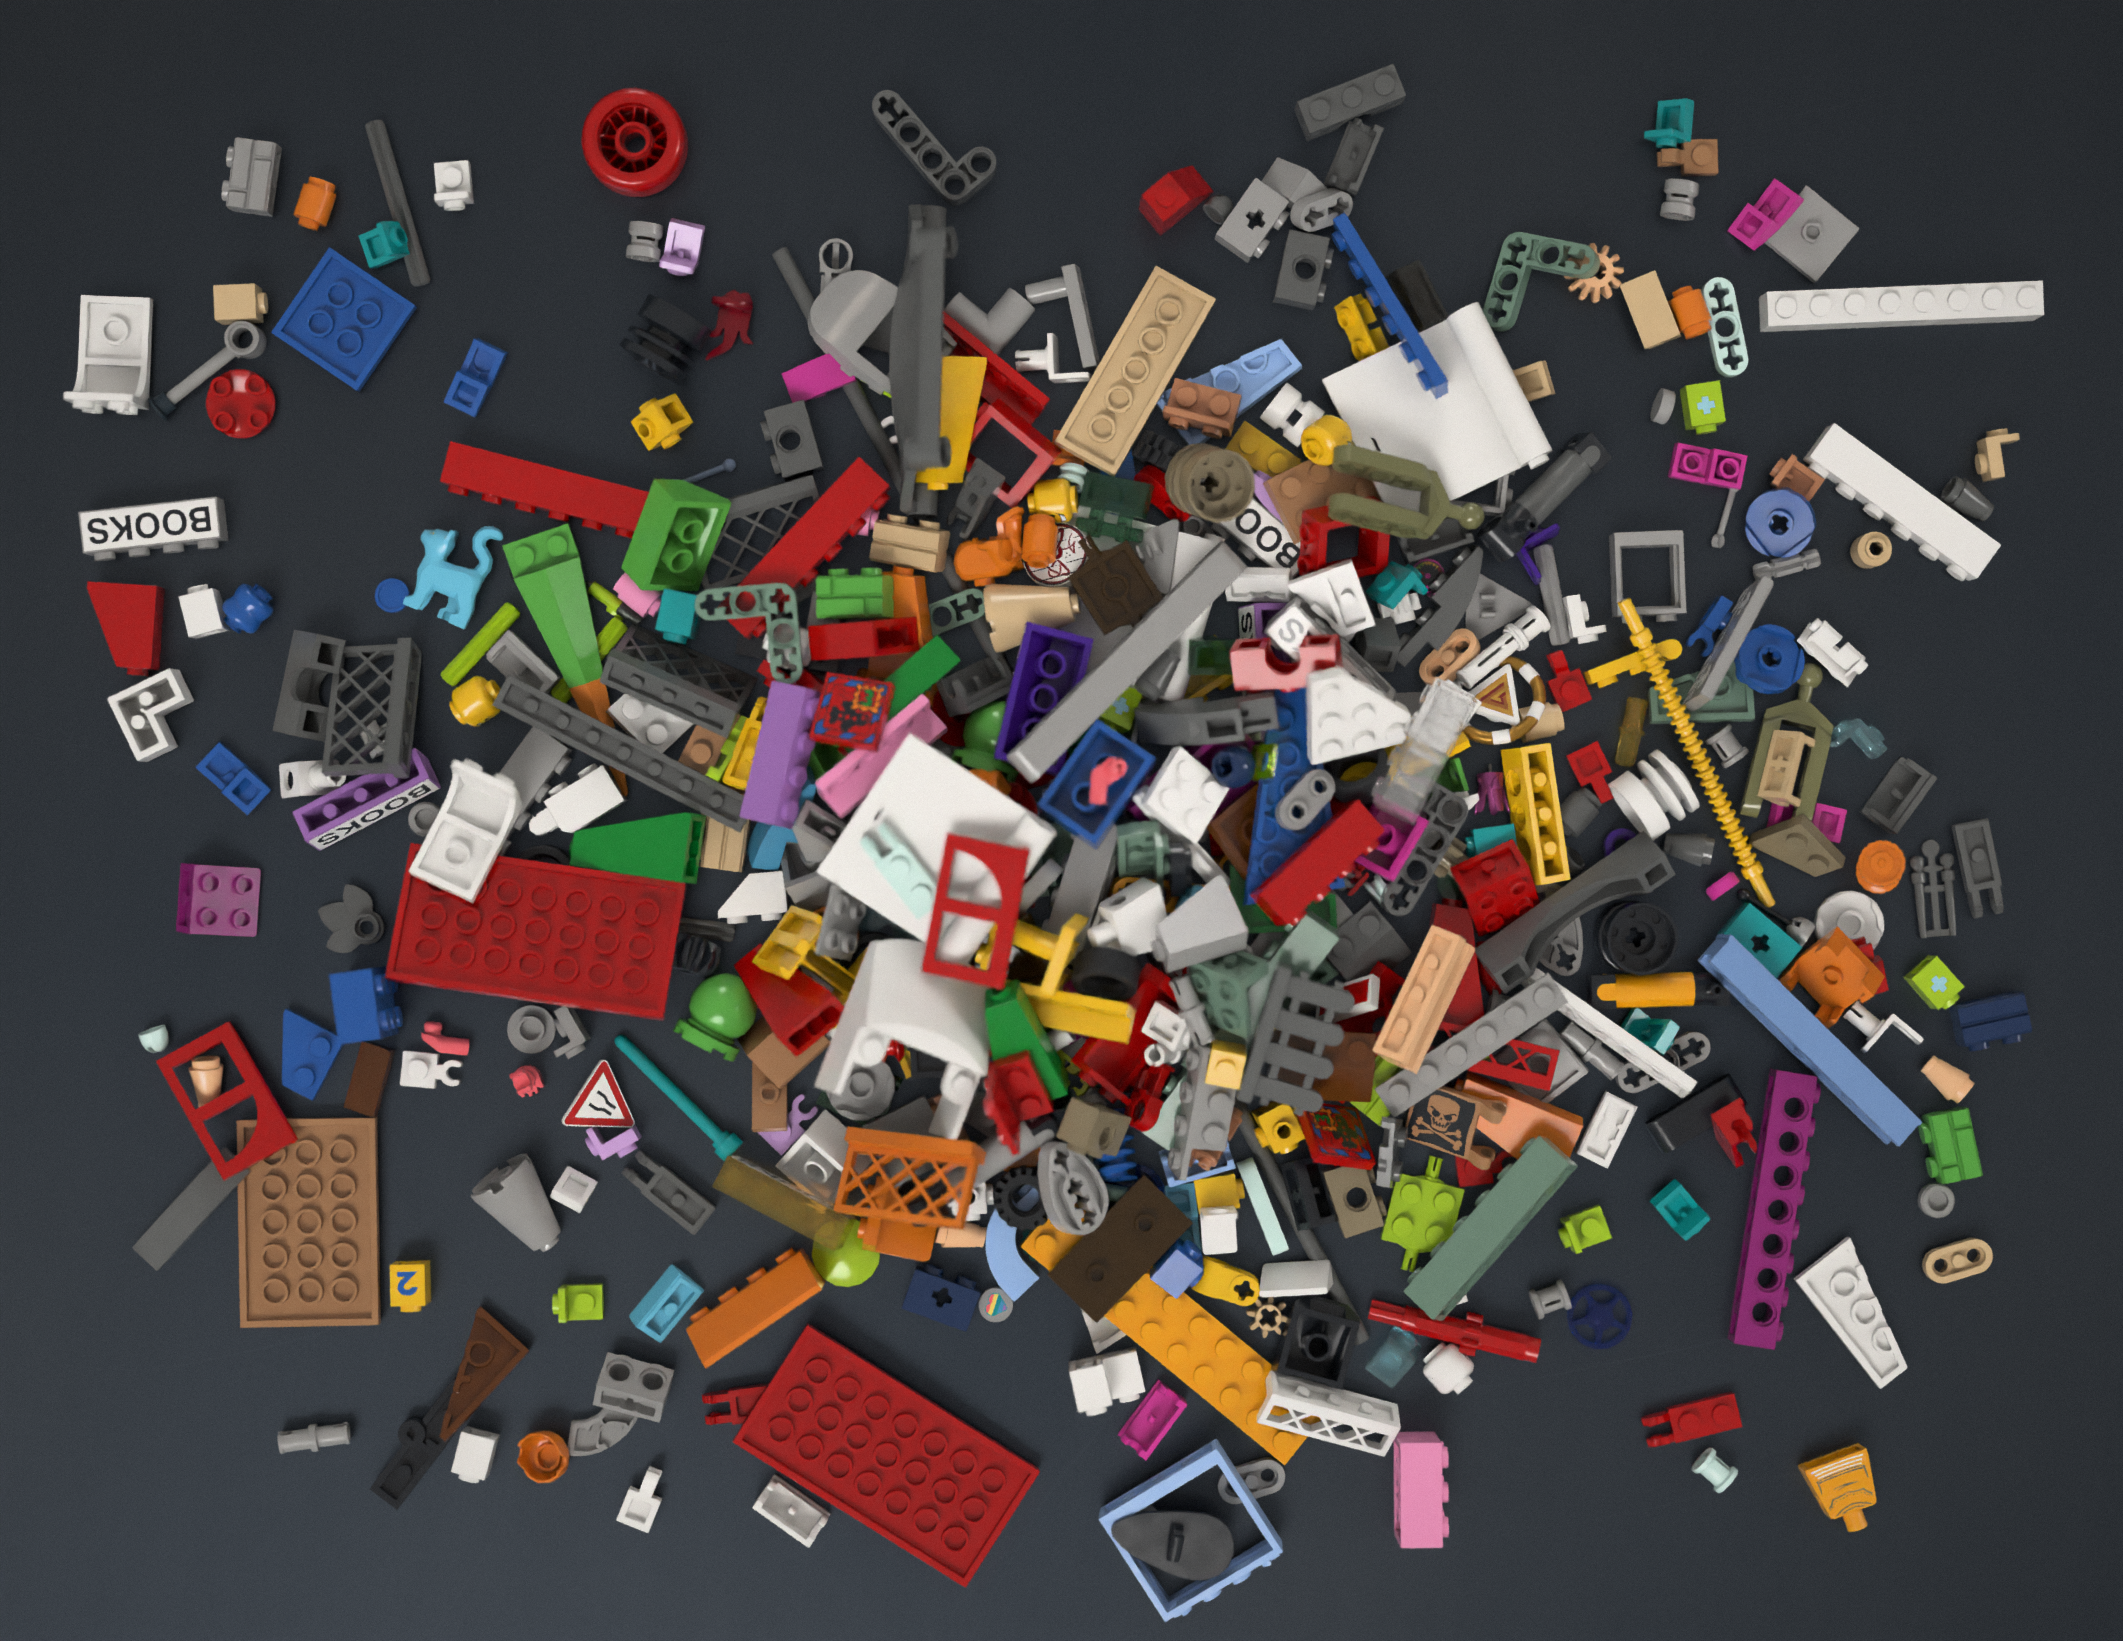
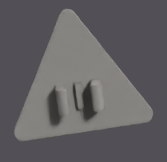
M1175 519L1127 540L1157 589L1164 595L1171 591L1180 526L1179 522Z
M1479 574L1477 586L1465 611V629L1472 631L1476 638L1480 640L1526 613V609L1532 604L1484 575Z

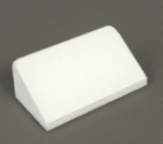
M1330 1260L1266 1263L1262 1268L1259 1296L1263 1298L1327 1294L1333 1285Z

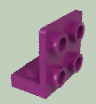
M181 863L176 932L255 937L257 934L261 870L248 867Z

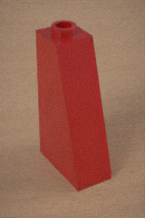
M1442 898V904L1433 903L1429 930L1432 925L1463 937L1466 940L1465 943L1476 948L1472 918L1469 909L1462 908L1463 901ZM1475 952L1442 1021L1467 1027L1484 1016L1478 962Z
M759 944L735 963L734 967L777 1039L798 1057L839 1023L845 1005L828 989L797 968L789 980L760 969L752 963V960L763 946Z

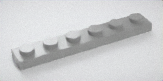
M1547 973L1426 1053L1417 1074L1402 1069L1375 1087V1091L1395 1118L1567 1004L1568 1001L1550 974Z

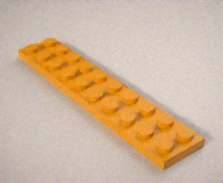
M1048 1219L1044 1225L1033 1229L1019 1246L1046 1269L1050 1270L1083 1235L1063 1233L1057 1230ZM1150 1269L1104 1315V1317L1283 1465H1286L1308 1437L1257 1423V1414L1267 1397L1265 1379L1272 1365L1183 1292L1176 1299L1150 1279ZM1275 1405L1270 1414L1277 1416L1290 1413L1287 1408ZM1313 1415L1301 1419L1303 1423L1310 1425L1321 1421L1320 1417Z

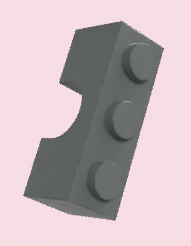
M1393 63L1299 100L1294 111L1306 141L1339 129L1342 124L1365 114L1373 116L1401 105L1406 97V93Z
M293 631L272 731L324 742L329 707L321 704L319 688L327 674H339L346 640L305 631Z

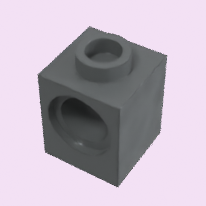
M1374 618V626L1355 633L1353 647L1377 672H1393L1401 648L1394 620Z

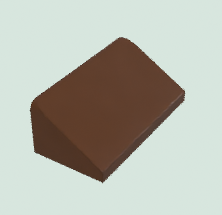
M367 1041L361 1042L344 1108L370 1117L378 1116L396 1049Z

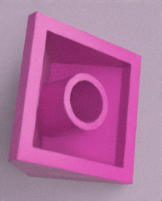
M1380 796L1373 802L1369 812L1385 829V832L1377 838L1380 844L1368 855L1364 856L1361 854L1355 862L1385 880L1394 882L1429 821Z

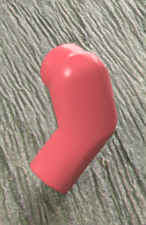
M1110 757L1092 770L1090 778V804H1107L1108 786L1125 775L1127 771V764L1123 759Z
M426 1021L424 1023V1032H421V1036L425 1043L440 1053L468 1055V1038L442 1035L443 1026L440 1022Z

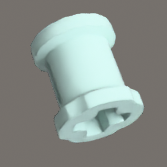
M1710 1447L1698 1457L1691 1469L1695 1473H1701L1714 1485L1713 1489L1717 1493H1721L1729 1487L1738 1474V1470L1734 1466H1727L1716 1456V1451Z

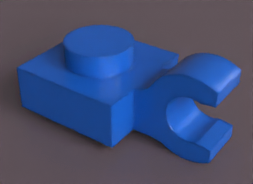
M1723 595L1716 597L1697 625L1696 631L1687 638L1685 645L1691 647L1696 639H1701L1705 643V648L1700 655L1702 657L1708 656L1714 648L1712 633L1717 628L1722 631L1733 615L1729 611L1733 602Z

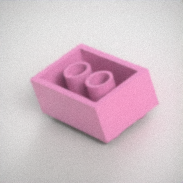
M1398 1432L1393 1441L1394 1536L1401 1548H1443V1538L1449 1537L1448 1516H1445L1443 1510V1503H1448L1449 1490L1448 1482H1444V1476H1442V1468H1448V1448L1444 1447V1442L1440 1441L1435 1432Z

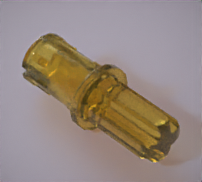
M1634 697L1627 698L1622 727H1618V731L1621 734L1615 763L1620 766L1633 767L1635 765L1640 739L1645 736V732L1642 730L1647 707L1649 706L1647 700Z

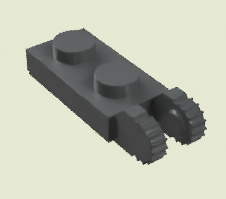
M1988 818L1951 825L1964 889L1968 893L1967 899L1973 918L1983 917V906L1979 890L1988 888L1991 909L1994 914L2003 913L2004 906L2000 889L2002 881Z
M639 1150L635 1155L638 1162L650 1169L655 1175L647 1183L632 1168L625 1167L621 1174L638 1187L642 1195L687 1231L695 1235L717 1207L666 1166H660L657 1161Z

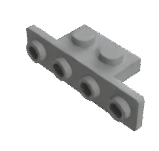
M1201 1043L1199 1047L1192 1045V1049L1187 1051L1186 1068L1188 1073L1186 1082H1183L1180 1088L1182 1106L1180 1115H1177L1174 1121L1176 1139L1174 1148H1171L1168 1154L1169 1168L1178 1180L1184 1181L1187 1179L1192 1149L1225 1151L1237 1090L1205 1083L1210 1049L1206 1044L1201 1045Z

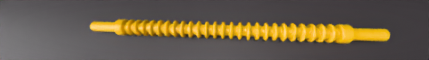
M1625 598L1617 604L1632 633L1629 638L1633 646H1638L1637 654L1643 655L1641 663L1647 664L1648 667L1645 671L1652 674L1649 680L1656 682L1654 690H1659L1658 698L1664 699L1662 707L1668 708L1669 711H1667L1666 715L1673 718L1670 724L1677 726L1674 732L1681 735L1679 742L1685 743L1683 751H1688L1687 759L1693 760L1691 768L1697 769L1698 772L1695 776L1702 779L1699 785L1706 787L1704 794L1710 796L1708 803L1714 804L1712 812L1718 813L1716 820L1723 823L1720 829L1726 830L1724 837L1731 840L1728 844L1729 847L1735 848L1733 855L1739 857L1737 864L1743 866L1741 873L1744 879L1750 880L1759 901L1770 908L1775 905V901L1763 878L1764 868L1760 861H1755L1757 854L1750 851L1753 845L1746 843L1749 837L1742 834L1744 827L1738 826L1740 819L1734 817L1736 810L1730 809L1732 801L1726 800L1728 793L1721 790L1724 784L1717 782L1720 776L1713 773L1715 766L1709 765L1711 758L1705 756L1707 749L1701 748L1703 741L1697 739L1699 732L1692 729L1695 723L1688 721L1691 715L1684 712L1686 705L1680 704L1682 696H1677L1678 688L1671 685L1674 679L1667 677L1670 671L1668 669L1664 670L1665 661L1659 660L1661 652L1655 651L1657 644L1651 642L1653 635L1650 629L1644 628L1631 598Z

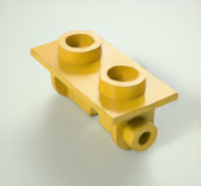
M1362 293L1353 297L1350 296L1334 307L1337 312L1338 323L1345 330L1351 343L1352 353L1359 362L1390 347L1380 327L1369 330L1367 325L1374 323L1377 319L1368 298L1364 299Z

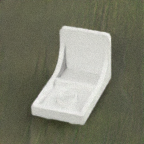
M81 295L77 378L73 391L63 393V399L72 403L73 408L82 409V412L102 414L103 408H108L109 410H115L117 414L138 415V409L149 410L147 399L150 393L153 299Z
M464 759L463 763L453 760L450 766L453 775L447 797L410 867L409 873L474 903L523 807V803L517 789L514 787L515 782L508 777L497 773L492 777L483 773V767L468 759Z

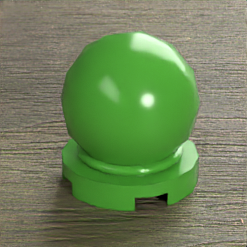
M994 700L970 713L965 720L962 736L966 748H963V750L955 749L951 760L959 765L963 764L971 767L972 770L1002 771L1008 783L1016 781L1019 772L1013 769L1011 764L993 758L1007 702Z
M729 973L714 974L703 980L693 991L689 1003L691 1018L687 1020L679 1018L673 1031L678 1034L681 1033L682 1038L710 1053L714 1048L724 1054L723 1058L725 1060L734 1062L740 1051V1048L734 1044V1039L745 1035L754 1024L757 1004L739 976Z

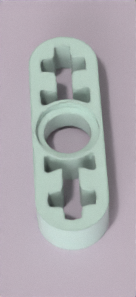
M1716 277L1708 281L1701 290L1712 318L1709 321L1712 329L1708 331L1716 370L1724 377H1735L1746 369L1748 354L1734 287L1727 279ZM1714 285H1717L1719 290H1725L1726 295L1721 298L1722 309L1729 306L1730 311H1722L1716 315L1712 314V310L1719 308L1717 299L1714 297L1710 298L1709 293L1714 290ZM1727 318L1732 322L1734 330L1731 336L1722 337L1716 332L1715 324L1718 319ZM1735 339L1737 345L1730 347L1733 357H1739L1740 362L1735 365V370H1732L1730 365H1724L1723 360L1728 357L1727 346L1720 349L1719 344H1727Z
M1253 1157L1236 1163L1272 1255L1274 1256L1289 1250Z

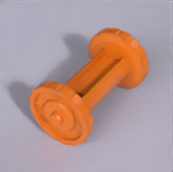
M1878 840L1868 844L1861 851L1858 859L1859 862L1856 865V878L1863 889L1873 894H1885L1892 891L1899 884L1902 873L1905 870L1906 861L1902 850L1890 841Z

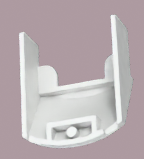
M908 939L871 941L814 1086L840 1095L853 1062L864 1066L876 1065L884 1057L890 1040H896L948 1062L941 1082L943 1094L931 1122L929 1133L946 1139L956 1140L981 1075L987 1077L990 1041L984 1008L985 990L991 987L921 972L926 948L925 942Z

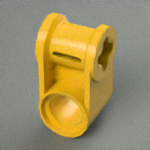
M1203 1255L1204 1274L1200 1281L1192 1287V1290L1239 1306H1249L1256 1302L1259 1297L1260 1285L1254 1274L1231 1266L1219 1259ZM1244 1281L1250 1282V1289L1253 1292H1246L1245 1296H1240L1239 1289L1235 1286L1242 1285Z

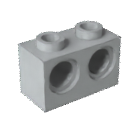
M607 1352L596 1384L593 1405L660 1423L670 1393L674 1370L665 1368L660 1364H650L632 1359L626 1355Z

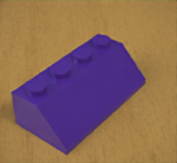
M1028 621L1025 623L993 758L1013 765L1006 758L1009 752L1085 677L1094 639ZM1067 750L1043 774L1057 776L1063 768Z

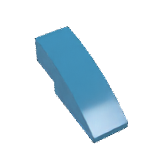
M808 766L807 779L802 787L798 804L799 812L806 800L813 801L816 790V780L811 767ZM757 822L746 848L751 867L778 871L786 843H798L793 830Z

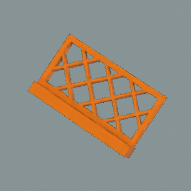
M847 1126L844 1140L849 1143L834 1204L833 1210L835 1212L964 1230L978 1165L984 1166L987 1153L975 1142ZM857 1155H869L874 1164L861 1174H858L854 1168ZM894 1158L900 1159L905 1168L890 1179L883 1167ZM926 1162L932 1163L937 1172L921 1183L914 1171ZM958 1166L967 1167L964 1180L953 1187L946 1175ZM879 1171L886 1183L870 1194L864 1181ZM910 1175L917 1187L902 1198L895 1185ZM942 1179L949 1191L933 1202L926 1190ZM859 1185L866 1198L855 1206L846 1205L848 1193ZM888 1190H891L897 1202L887 1210H880L875 1200ZM922 1194L929 1206L918 1215L912 1214L907 1204ZM954 1198L958 1204L956 1218H943L938 1209Z

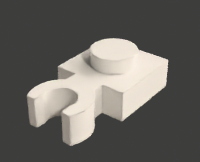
M405 1050L403 1051L400 1085L435 1089L437 1079H441L448 1086L460 1085L461 1080L452 1079L448 1071L452 1066L462 1067L463 1062L453 1059L444 1064H439V1053Z

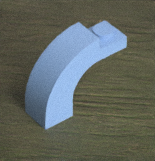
M1024 1184L1017 1191V1194L1020 1196L1018 1200L1011 1197L1013 1205L1021 1211H1029L1039 1202L1037 1190L1027 1184ZM994 1207L986 1230L985 1246L987 1261L998 1285L1015 1302L1039 1279V1273L1024 1259L1018 1250L1015 1239L1017 1228L1010 1227L1004 1220H1001Z

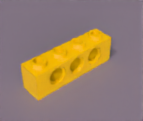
M1551 743L1500 750L1511 824H1514L1517 847L1530 868L1534 885L1571 880Z

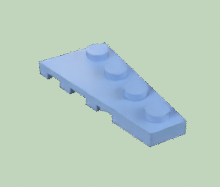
M1282 339L1240 356V359L1229 364L1219 365L1210 369L1208 373L1194 379L1189 378L1185 381L1240 394L1242 400L1236 417L1238 418L1302 369V365ZM1172 388L1164 391L1157 403L1162 412L1164 406H1167ZM1189 427L1188 430L1176 429L1187 445L1205 443L1210 439V437L1203 435L1200 429Z

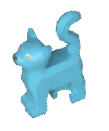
M484 526L477 530L472 538V549L479 560V564L475 568H467L447 561V557L456 546L459 536L458 531L424 530L420 540L425 548V556L417 570L416 589L413 595H408L404 598L403 604L416 610H423L430 602L434 593L439 592L448 596V604L445 608L439 610L437 617L449 621L448 623L466 629L475 611L476 595L492 569L493 558L486 547V541L489 539L501 541L503 533L494 526Z

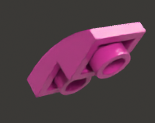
M1678 442L1674 444L1668 477L1740 490L1747 455L1715 448L1710 450Z

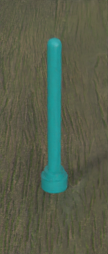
M619 1034L615 1037V1045L714 1142L712 1144L716 1149L714 1153L724 1162L742 1145L743 1141L734 1132L732 1134L727 1130L723 1132L627 1036Z

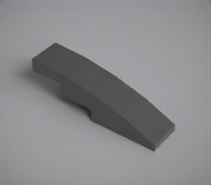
M227 1147L223 1148L220 1152L225 1162L235 1157ZM211 1161L132 1248L156 1271H159L202 1227L208 1217L229 1197V1194L244 1180L251 1170L248 1168L223 1181L214 1163Z

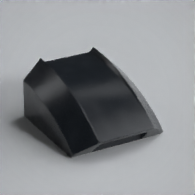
M1306 1295L1294 1302L1284 1326L1271 1370L1288 1376L1294 1375L1342 1390L1358 1333L1360 1318L1348 1304L1314 1295Z

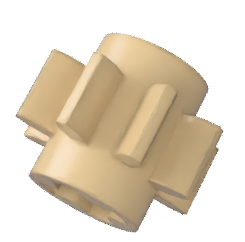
M1267 1297L1266 1301H1260L1258 1298L1255 1302L1254 1310H1246L1247 1315L1255 1318L1249 1325L1250 1329L1254 1330L1260 1327L1263 1338H1266L1268 1331L1275 1330L1280 1335L1279 1325L1281 1321L1286 1322L1288 1316L1282 1315L1280 1312L1286 1306L1284 1301L1276 1305L1273 1303V1297ZM1265 1308L1269 1312L1276 1310L1272 1314L1274 1320L1270 1323L1266 1319L1261 1322L1259 1321L1263 1317L1261 1311Z

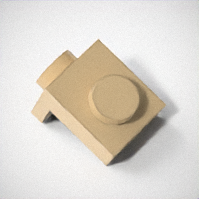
M1539 361L1512 370L1528 403L1556 394L1546 361Z
M2007 428L1987 431V437L1977 441L1978 454L1975 455V468L1977 473L1982 475L1983 482L2005 477L2001 445L2020 440L2019 433L2008 434Z

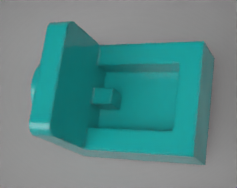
M1687 98L1658 101L1656 130L1644 131V138L1656 142V147L1662 149L1676 148L1677 143L1691 142L1694 101Z
M381 221L376 223L377 228L359 235L369 268H379L410 254L407 246V235L400 226L399 221Z
M1391 561L1382 573L1376 577L1375 581L1366 590V593L1373 601L1394 609L1409 590L1424 596L1428 589L1421 581L1423 575L1410 564L1402 566Z
M1632 1008L1621 1025L1622 1029L1659 1055H1664L1674 1043V1037L1680 1029L1672 1019H1653L1648 1017L1639 1008Z
M1673 1179L1649 1201L1667 1224L1685 1241L1698 1233L1711 1219L1676 1179Z

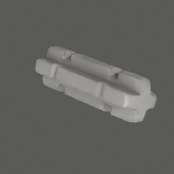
M1810 549L1801 552V555L1797 553L1791 557H1780L1770 560V563L1765 561L1752 566L1755 580H1758L1763 575L1772 579V576L1777 578L1803 571V568L1807 570L1821 565V559L1817 549Z

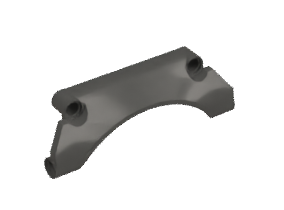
M921 204L908 205L907 248L892 316L889 373L892 412L900 453L899 511L913 518H922L921 515H923V518L938 517L939 490H927V483H915L916 472L925 471L926 468H948L951 462L950 441L946 436L940 437L945 259L956 256L958 244L954 228L946 227L947 209L941 206H923Z

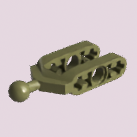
M1340 445L1333 450L1332 467L1338 472L1402 489L1421 492L1419 512L1352 494H1334L1329 498L1328 516L1333 520L1397 537H1416L1424 540L1436 531L1446 517L1457 519L1460 525L1467 530L1479 528L1484 521V510L1480 505L1476 503H1466L1462 506L1451 504L1437 471L1427 469L1424 464L1354 445Z
M1814 663L1804 664L1802 675L1797 680V683L1800 685L1797 700L1768 708L1764 711L1739 814L1757 818L1763 801V798L1758 796L1773 731L1780 730L1782 723L1813 731L1811 738L1816 740L1814 748L1808 747L1798 788L1797 798L1801 799L1800 807L1794 806L1792 818L1804 814L1812 821L1834 727L1810 703L1813 689L1817 688L1823 680V672L1818 665Z

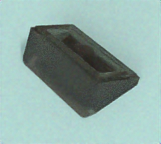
M1420 260L1396 269L1385 277L1418 333L1445 321L1449 317Z

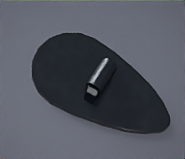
M1188 1510L1148 1511L1126 1516L1113 1523L1111 1527L1113 1538L1131 1555L1170 1574L1190 1580H1208L1219 1576L1229 1566L1234 1555V1539L1229 1527L1220 1518L1209 1513Z

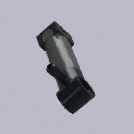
M1592 432L1573 436L1560 449L1562 454L1502 514L1491 519L1480 529L1477 537L1498 562H1505L1518 553L1525 545V539L1532 532L1536 531L1538 526L1589 475L1597 474L1612 459L1611 455Z

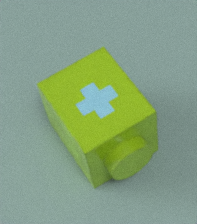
M1720 380L1686 385L1680 389L1686 430L1696 429L1697 435L1716 432V426L1726 422Z
M1128 687L1097 719L1119 734L1129 731L1135 717L1134 708L1139 706L1142 694L1136 689Z
M1928 955L1903 977L1930 1008L1937 1010L1940 1008L1945 1010L1951 1007L1960 998L1958 992L1964 988L1963 984L1939 957L1934 955Z

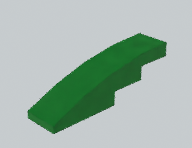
M938 635L884 681L893 683L896 687L886 723L921 694L925 695L929 692L933 685L961 661ZM844 747L849 754L855 750V748Z

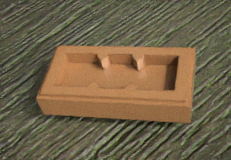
M752 1062L753 1132L788 1131V1083L780 1090Z

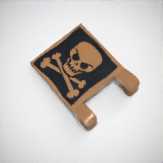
M1442 1086L1409 1108L1405 1127H1408V1139L1466 1159L1479 1169L1488 1170L1491 1162L1495 1159L1496 1151L1491 1147L1472 1145L1479 1116L1493 1124H1499L1506 1114L1507 1105L1499 1100L1481 1099Z

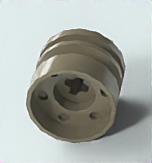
M1206 443L1189 444L1179 450L1169 462L1165 475L1166 492L1171 502L1178 509L1215 523L1228 522L1243 514L1251 503L1255 491L1254 473L1248 461L1239 453ZM1201 478H1202V479L1206 478V481H1205V482H1201V483H1200Z

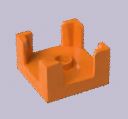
M1837 926L1791 960L1778 981L1789 992L1799 982L1821 1005L1815 1017L1828 1029L1839 1020L1843 1011L1855 1001L1860 999V1002L1863 1004L1873 997L1885 976Z

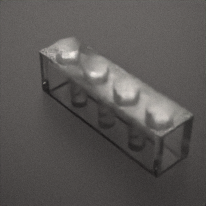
M1436 678L1433 685L1427 684L1419 700V703L1423 705L1417 717L1411 715L1403 731V734L1407 736L1401 748L1395 746L1387 762V765L1391 767L1385 779L1380 777L1377 780L1371 796L1375 797L1373 803L1376 808L1413 826L1477 703L1475 695L1439 678Z

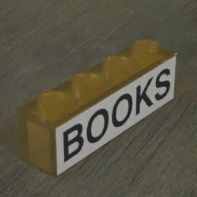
M737 1155L727 1156L712 1186L833 1251L842 1249L857 1219L852 1215L835 1212L833 1210L834 1206Z

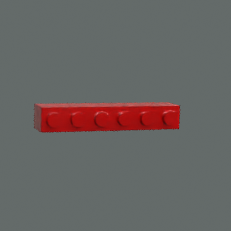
M451 441L440 482L449 486L448 492L468 497L469 491L482 494V501L501 505L502 500L516 503L514 509L535 514L536 508L549 511L548 518L568 522L569 517L581 519V526L598 531L602 530L603 525L616 528L615 535L629 539L633 537L649 492Z
M858 457L738 586L785 583L790 585L795 591L801 584L806 588L819 575L816 568L825 559L831 562L841 552L843 547L840 543L849 534L854 537L863 529L867 523L864 517L872 509L878 512L889 501L891 496L887 493L892 488ZM779 588L777 589V595L771 596L772 603H778L781 613L785 611L784 603L790 601V595L784 594L783 589ZM744 591L737 596L736 604L739 610L749 612L755 607L756 600L752 593ZM731 593L717 607H727L726 614L733 613L729 604ZM766 616L726 619L749 640L753 635L759 638L767 630Z

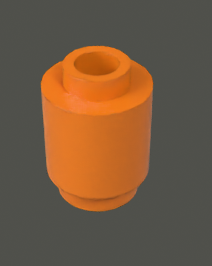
M309 177L308 183H304L293 213L295 217L299 218L298 224L300 226L318 231L319 226L327 227L337 197L334 194L336 185L316 177Z
M1689 285L1672 292L1673 299L1669 300L1668 304L1679 332L1684 333L1686 339L1700 336L1712 329L1709 322L1712 318L1700 289L1693 290L1692 286Z
M1034 514L1028 517V522L1024 525L1021 558L1033 568H1046L1048 564L1056 560L1058 527L1055 525L1056 520L1052 516Z

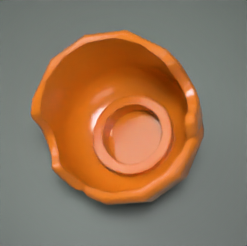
M553 1431L529 1433L517 1444L520 1448L517 1464L531 1480L538 1484L552 1483L566 1472L569 1465V1449L564 1439Z

